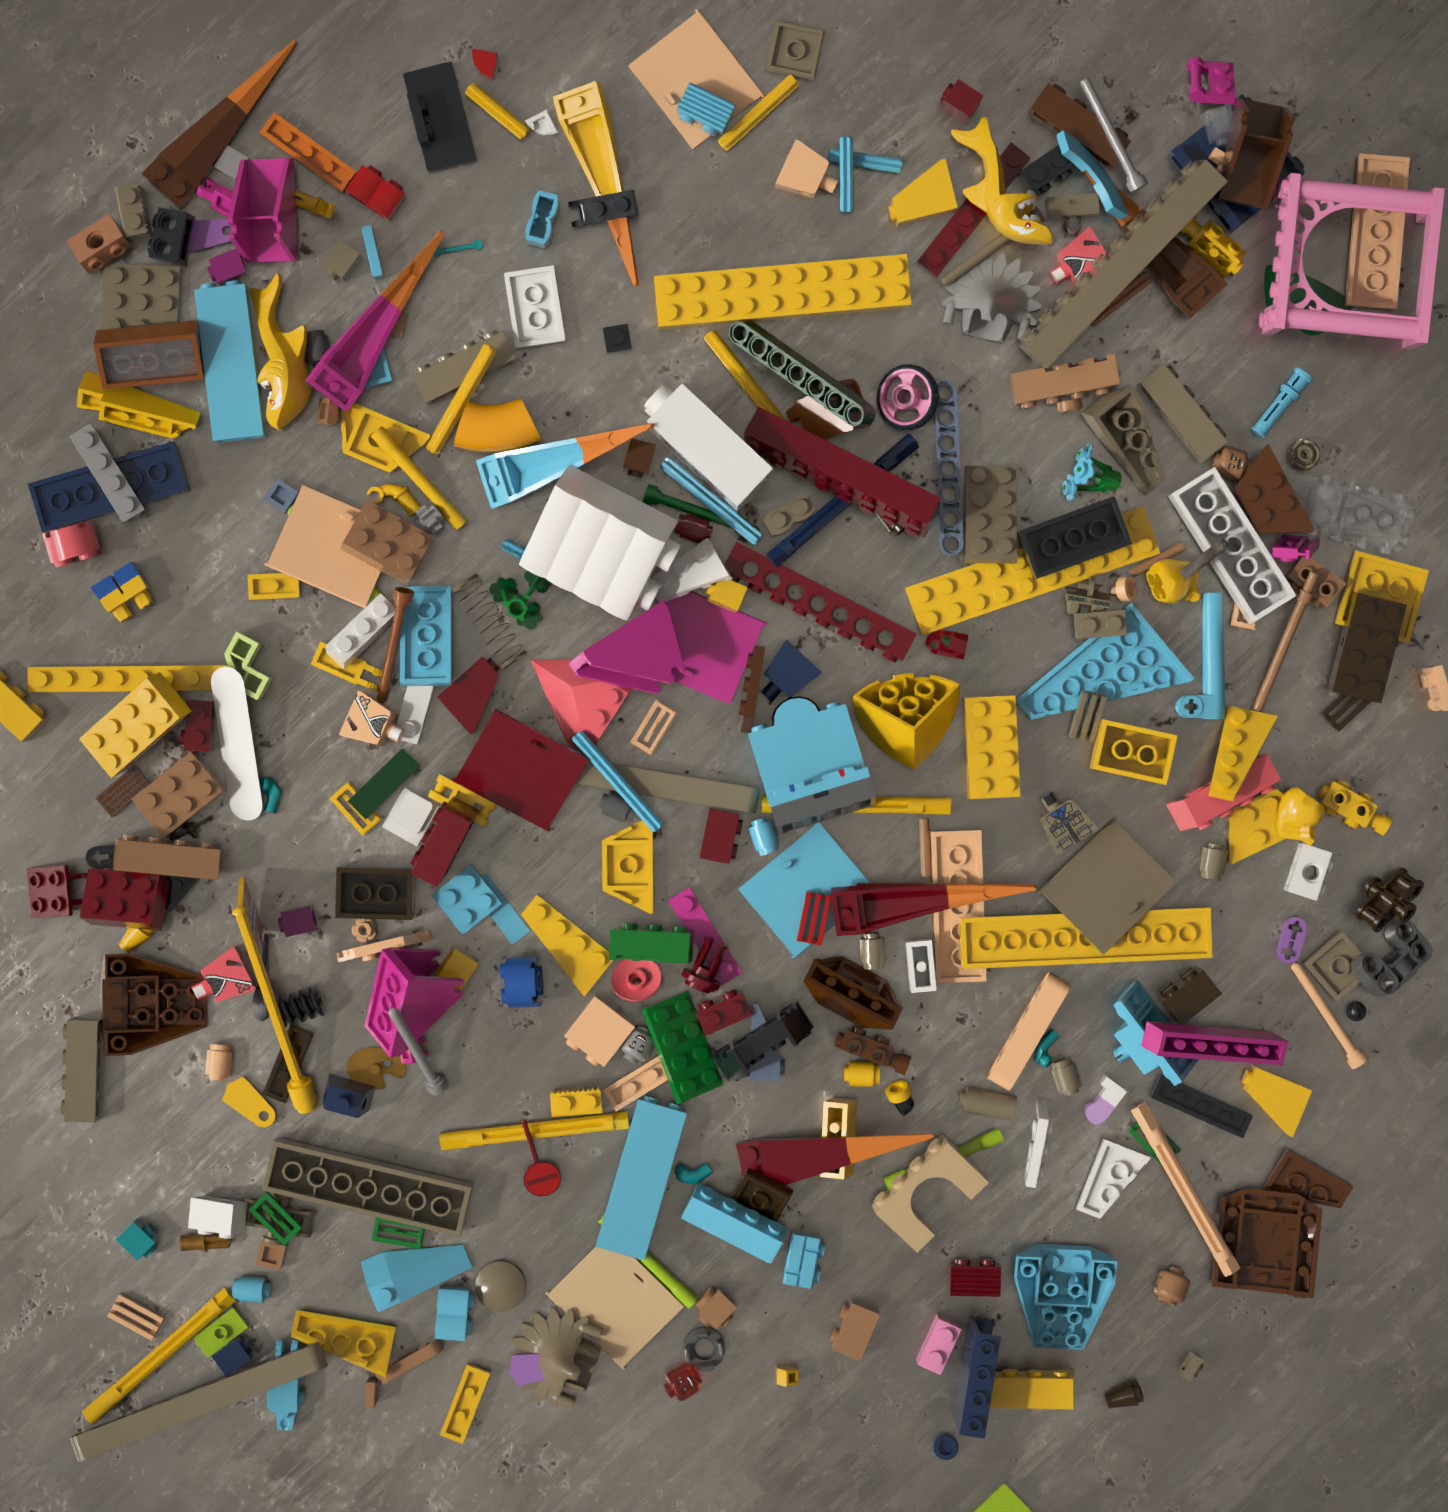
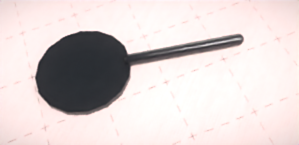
M268 934L263 935L262 961L265 969L267 966ZM258 984L253 995L252 1011L256 1020L265 1021L270 1015Z

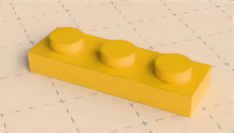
M467 1363L440 1436L461 1444L464 1443L490 1376V1371Z

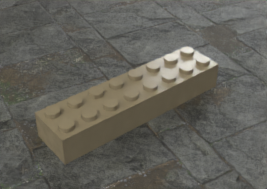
M277 1137L273 1141L262 1190L460 1237L474 1183Z

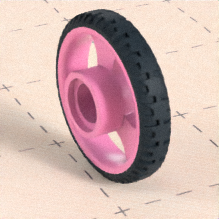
M912 364L897 366L890 370L879 384L880 387H878L877 391L879 412L889 425L897 429L915 430L924 426L932 419L936 408H938V385L930 372L920 366ZM917 375L927 385L929 399L924 400L925 396L922 389L914 386V380ZM899 376L902 384L897 385L893 389L891 394L892 401H887L890 385ZM907 392H910L911 399L906 403L905 395ZM900 409L918 410L920 417L912 421H901L896 418V415Z

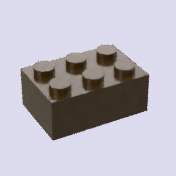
M336 867L335 918L414 919L415 876L411 874L413 868Z

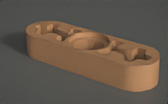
M434 1338L390 1363L386 1378L376 1373L375 1376L380 1385H384L444 1350V1347L439 1339Z

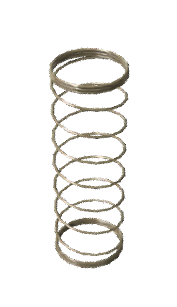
M474 574L460 582L451 591L454 593L473 584L472 582L479 577L478 574ZM481 583L472 592H474L481 585ZM484 591V592L478 593V594H476V595H474V596H472V597H475V596H477V595H479V594H482V593H485V592H488V593L486 594V596H487V595L489 594V591ZM464 597L461 601H459V603H462L472 597H469L467 599H465L466 597ZM490 602V603L484 604V605H482V606H480V607H478V608H476V609H479V608H481V607H483V606H485V605L491 604V603H494V605H495L496 602ZM470 608V609L466 612V614H468V613H470V612H472V611H474V610H476V609L471 610L472 608ZM502 612L495 613V614L490 615V616H488V617H486V618H484V619H482V620H485V619H487V618H489V617H491V616H494V615H496V614H500V613H501V615H502ZM475 620L472 624H476L482 620ZM509 623L501 624V625L496 626V627H494V628H492V629H490V630H488V631H491V630H493V629H495V628H497V627H500V626H502V625L508 624V625L498 634V635H500V634L509 626ZM485 628L482 632H480L479 635H482V634L486 633V632H484V631H485L487 628ZM516 634L507 635V636L502 637V638H500V639H498V640H496V641H494V642H492V643H495V642H497V641H499V640H501V639H503V638H506V637H508V636H511V635H514V637H515ZM491 639V640L486 644V646L492 644V643H490V642H491L493 639ZM519 644V645L513 646V647H511V648H508V649H506V650H504V651H502V652H500V653H498V654H501V653H503V652H505V651H507V650H509V649H512V648L517 647V646H520V645H521V647H522V644ZM526 650L512 657L514 655L512 654L499 667L504 669L527 654Z

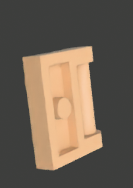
M1431 665L1422 668L1421 682L1425 689L1428 688L1430 699L1427 702L1428 708L1432 711H1448V682L1443 665Z

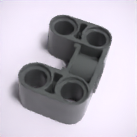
M1400 921L1394 922L1385 929V938L1396 951L1385 962L1379 955L1373 952L1356 956L1352 960L1351 969L1354 975L1373 996L1381 997L1395 993L1431 958L1433 953L1431 944L1411 921L1404 924ZM1399 927L1403 931V938L1398 934ZM1415 946L1419 950V957H1417L1414 952ZM1364 960L1368 961L1369 970L1364 967ZM1381 979L1385 981V990L1381 987Z

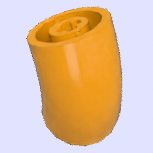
M521 397L500 404H481L468 401L457 429L454 447L477 452H505L528 447L542 441Z

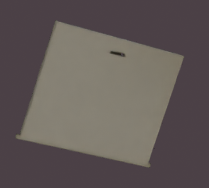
M1115 817L1038 892L1040 895L1043 894L1103 955L1176 883L1116 822L1117 819Z

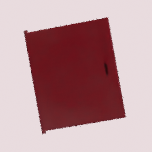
M495 709L457 777L453 778L452 781L549 832L552 821L589 758Z

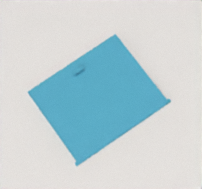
M816 823L738 890L793 954L791 957L795 959L812 945L796 941L806 891L831 896V887L856 886L857 883L870 882L820 823ZM810 898L803 937H808L815 898ZM832 899L830 901L824 934L835 925ZM820 900L813 939L818 937L825 900Z

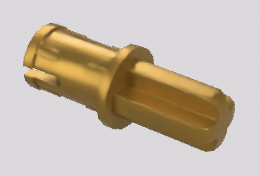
M219 1234L181 1235L179 1242L180 1250H203V1252H207L208 1249L229 1248L231 1239L220 1238Z

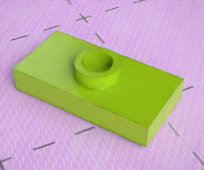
M233 1306L195 1335L193 1339L209 1358L247 1329L249 1325L235 1306Z

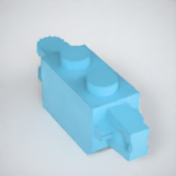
M277 1339L276 1357L283 1355V1339ZM299 1340L292 1341L291 1351L299 1349ZM305 1376L267 1390V1408L276 1414L277 1430H293L296 1413L299 1411L300 1405H304L305 1390H301V1380H305Z

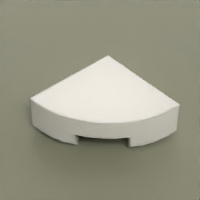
M548 110L525 120L526 125L536 134L542 136L559 134Z

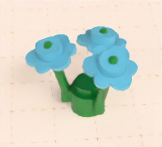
M1087 444L1085 448L1082 447L1077 452L1076 461L1078 462L1073 470L1075 475L1068 474L1067 480L1063 482V494L1066 495L1067 501H1074L1076 491L1106 493L1107 489L1116 491L1120 486L1121 473L1112 470V466L1091 457L1094 448L1092 444ZM1093 464L1101 469L1096 472ZM1095 477V482L1098 486L1086 484H1088L1089 478Z

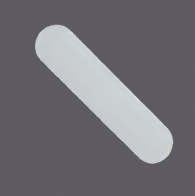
M221 667L213 673L211 687L231 810L238 818L253 820L262 811V798L244 681L235 669Z

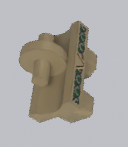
M1089 576L1088 582L1079 581L1077 588L1066 586L1065 600L1067 613H1080L1082 604L1091 605L1090 612L1107 611V608L1111 609L1112 605L1111 594L1102 593L1104 585L1095 584V576Z

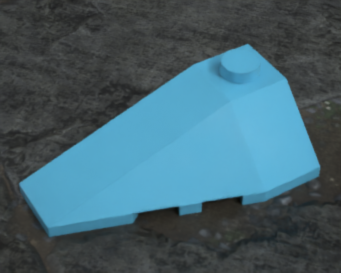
M463 1244L383 1251L361 1261L367 1288L378 1312L399 1304L473 1268Z

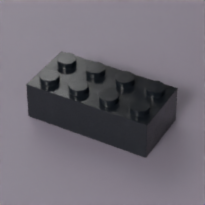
M1115 496L1017 532V537L1033 580L1132 544Z

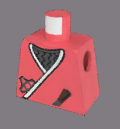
M1091 227L1086 228L1058 253L1057 258L1061 265L1050 271L1052 278L1057 284L1067 278H1070L1073 283L1083 272L1088 273L1093 269L1091 263L1100 254H1106Z
M235 947L230 948L203 968L201 973L205 980L192 986L198 1000L212 993L216 1002L256 990Z

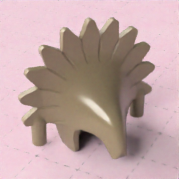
M556 1308L550 1309L548 1319L536 1312L533 1316L534 1326L527 1323L520 1325L525 1337H514L512 1339V1343L520 1350L510 1354L509 1359L512 1361L514 1354H540L539 1367L545 1380L522 1385L521 1391L526 1392L535 1389V1402H540L548 1395L551 1407L554 1408L559 1403L573 1409L576 1399L562 1394L563 1388L580 1391L587 1390L601 1351L583 1340L582 1337L586 1333L599 1339L602 1329L588 1324L589 1318L587 1316L575 1322L572 1309L567 1310L562 1319Z

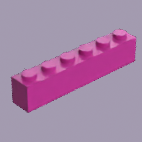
M1147 1022L1141 1046L1157 1056L1283 1065L1289 1041L1270 1031Z

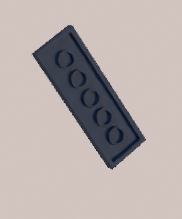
M174 441L114 458L142 504L189 491ZM88 466L28 483L42 533L116 512Z

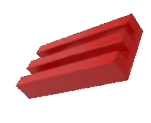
M806 891L796 941L822 946L831 896ZM810 898H815L808 937H803ZM820 900H825L818 937L813 939Z

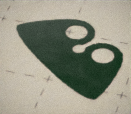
M1267 265L1265 269L1264 291L1267 307L1273 305L1274 299L1270 298L1271 283L1276 280V272H1273V265ZM1293 273L1291 275L1294 278L1289 286L1298 283L1299 276ZM1305 275L1312 290L1324 302L1343 310L1351 311L1353 309V306H1345L1344 295L1326 284ZM1303 288L1293 290L1290 294V301L1294 304L1302 302L1306 296L1305 290ZM1310 300L1304 309H1309V306L1316 309L1315 301ZM1300 329L1303 333L1310 336L1324 332Z

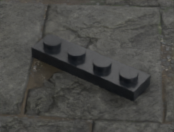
M1159 1074L1150 1095L1152 1099L1241 1138H1244L1253 1117L1248 1112L1182 1083L1174 1086L1162 1074Z

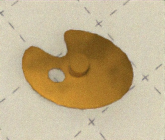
M367 1047L358 1050L350 1056L346 1065L347 1073L353 1081L375 1086L376 1090L385 1088L384 1074H391L397 1078H403L406 1074V1065L401 1063L400 1056L390 1058L382 1047ZM389 1060L392 1066L385 1067L383 1061Z

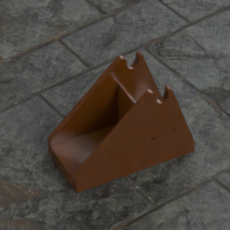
M1241 98L1235 99L1221 175L1228 182L1218 191L1216 200L1262 209L1269 207L1293 137V132L1291 131L1296 118L1287 107Z

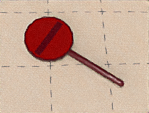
M523 1119L522 1125L534 1163L524 1173V1185L527 1191L539 1197L548 1196L558 1189L561 1175L554 1164L547 1161H539L527 1121Z

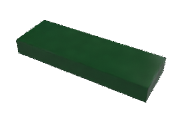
M402 748L348 800V803L366 820L420 766Z

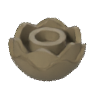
M1299 439L1290 447L1289 460L1297 469L1310 470L1320 461V448L1309 439ZM1303 452L1306 453V457L1302 456Z

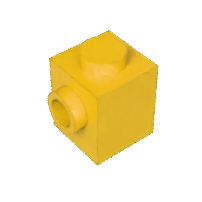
M721 580L712 583V586L707 587L706 594L709 595L707 601L735 613L739 610L748 587L732 580Z

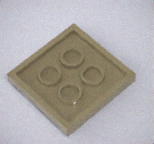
M104 264L101 330L179 322L182 268Z

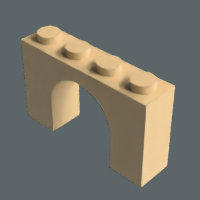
M944 1135L939 1139L933 1140L929 1144L927 1151L921 1157H916L904 1174L896 1176L891 1183L892 1186L885 1192H880L872 1204L875 1214L917 1253L935 1236L932 1227L911 1208L912 1194L921 1182L933 1177L948 1179L971 1200L989 1183L985 1174Z

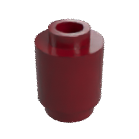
M688 513L687 515L680 514L674 533L679 534L680 538L700 543L706 538L710 539L713 527L709 526L710 520Z

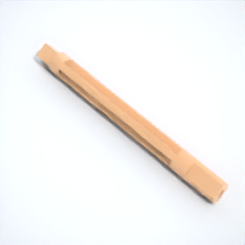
M1143 1102L1131 1109L1141 1130L1213 1253L1212 1255L1224 1276L1235 1273L1241 1269L1176 1157L1148 1104Z

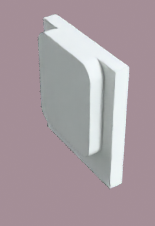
M404 787L382 827L418 846L439 806Z

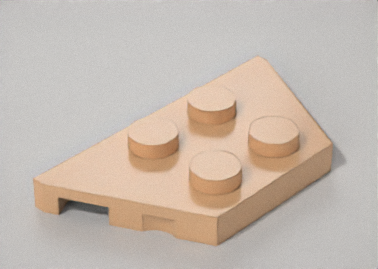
M431 930L337 952V960L339 963L362 957L363 961L380 958L382 949L389 947L404 948V946L433 940Z

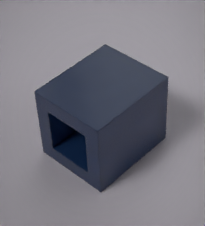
M239 1334L211 1357L227 1377L254 1356L252 1352L254 1348L246 1337L242 1338Z

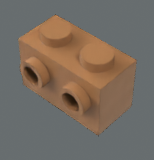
M1300 556L1284 577L1293 591L1298 593L1299 589H1303L1309 572L1318 573L1319 577L1312 593L1314 596L1310 604L1317 609L1320 606L1328 608L1346 583L1313 557L1305 560V556Z

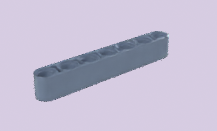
M943 380L937 384L938 389L946 386L950 388L952 395L949 399H943L939 396L938 408H936L934 414L937 496L941 498L938 513V531L941 552L946 556H954L962 550L964 544L958 396L955 384L951 381ZM941 412L951 413L953 417L951 424L946 425L940 421L939 415ZM950 437L954 442L953 448L950 450L942 448L940 444L941 438ZM944 462H951L955 467L954 474H944L941 469ZM951 487L955 490L956 497L954 500L949 501L943 497L944 488ZM952 512L956 515L957 522L954 526H948L944 522L945 513ZM952 537L957 540L958 548L955 551L946 549L945 540Z

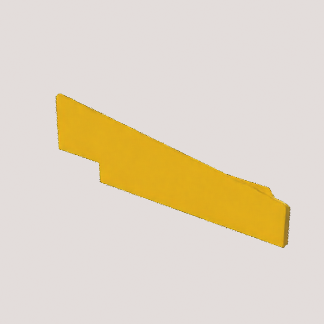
M90 371L85 373L78 388L77 408L98 410L99 420L171 439L178 437L182 431L188 428L195 429L200 418V412L133 387L103 390L100 375Z

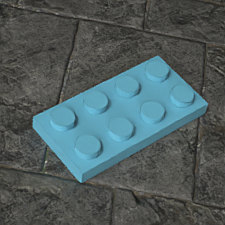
M451 585L406 587L414 591L413 602L405 610L400 634L401 687L452 685Z

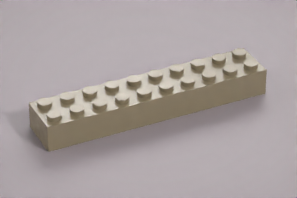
M1195 160L1194 162L1190 161L1180 171L1183 175L1176 181L1174 179L1171 180L1163 188L1165 193L1159 199L1154 198L1145 207L1147 212L1140 218L1137 216L1127 226L1129 231L1122 237L1120 235L1117 236L1110 243L1109 247L1111 249L1105 255L1100 254L1091 263L1093 269L1088 273L1083 272L1073 282L1076 286L1069 292L1064 291L1057 298V306L1051 311L1047 309L1038 318L1040 323L1034 329L1030 327L1020 337L1022 342L1018 346L1040 367L1048 368L1228 182L1207 160Z

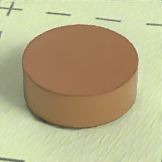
M1072 399L1056 403L1059 413L1077 411L1083 408L1082 399Z

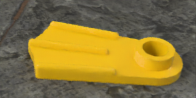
M244 1076L227 1084L222 1101L259 1127H269L274 1123L276 1119L275 1110ZM262 1111H266L269 1114V1118L266 1121L261 1119Z

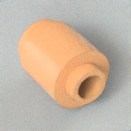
M211 1044L210 1050H207L205 1074L210 1075V1080L225 1081V1076H230L233 1052H230V1045Z

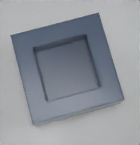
M277 478L264 497V500L286 513L299 492Z

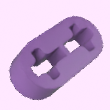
M1292 916L1283 923L1276 947V955L1280 961L1286 964L1295 963L1300 957L1307 933V925L1303 919ZM1295 921H1298L1301 931H1296L1294 938L1291 939L1292 930L1289 929V925H1293ZM1292 941L1291 950L1294 951V955L1285 959V954L1282 953L1283 948L1287 949L1289 942Z

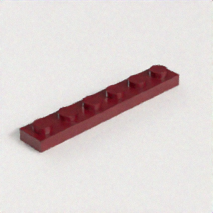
M1012 142L1000 155L1006 189L1017 177L1019 171L1031 159L1030 156ZM967 198L918 259L917 263L937 278L987 213L971 203Z

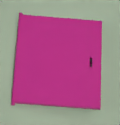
M690 591L687 595L664 602L670 612L685 668L683 674L675 667L671 669V673L675 678L674 681L730 704L747 665L748 654L752 653L761 629L767 623L743 612L737 611L733 613L707 601V597Z

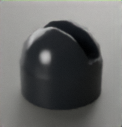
M1351 1001L1346 1005L1345 1014L1350 1020L1361 1021L1366 1016L1367 1010L1363 1003ZM1355 1005H1358L1360 1017L1358 1018L1354 1008Z
M910 1096L906 1101L894 1103L899 1113L905 1116L912 1111L914 1101Z

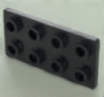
M452 62L404 73L406 94L427 171L432 172L475 161L476 155Z

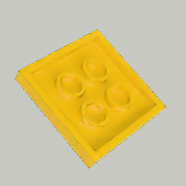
M1357 550L1354 551L1334 624L1344 626L1352 591L1407 604L1398 641L1409 644L1429 570Z

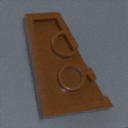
M755 645L754 654H748L746 668H751L750 677L744 678L743 692H747L746 701L741 700L739 715L743 716L741 732L751 733L765 651L763 646Z
M1286 1148L1262 1187L1263 1190L1297 1193L1311 1203L1335 1208L1342 1207L1354 1188L1349 1182L1289 1148Z

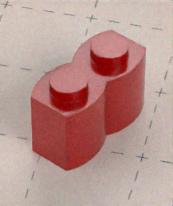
M362 165L345 191L355 200L389 221L405 198V193L402 192L404 187L392 179L387 182L381 178L382 172L372 165H369L368 168Z

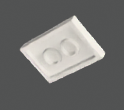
M554 265L504 273L515 348L521 349L566 342Z

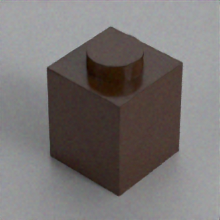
M633 438L630 440L623 466L625 470H628L627 475L642 478L643 474L648 476L656 444Z

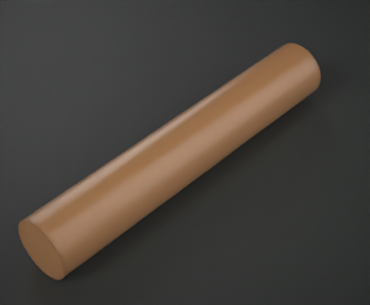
M1181 541L1160 552V554L1129 568V571L1134 578L1149 570L1154 563L1163 559H1170L1186 551V548Z
M920 818L921 878H931L929 818Z

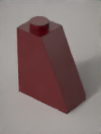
M481 657L456 679L452 685L437 696L470 735L477 731L501 676L497 672L500 667L491 657L488 660Z

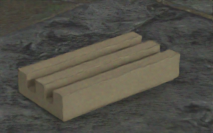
M1086 690L1081 691L1068 734L1070 739L1079 738L1081 741L1087 739L1089 742L1094 743L1108 698L1106 694ZM1087 697H1090L1091 699L1085 714L1081 732H1079L1078 727L1081 721ZM1097 699H1099L1089 733H1087Z

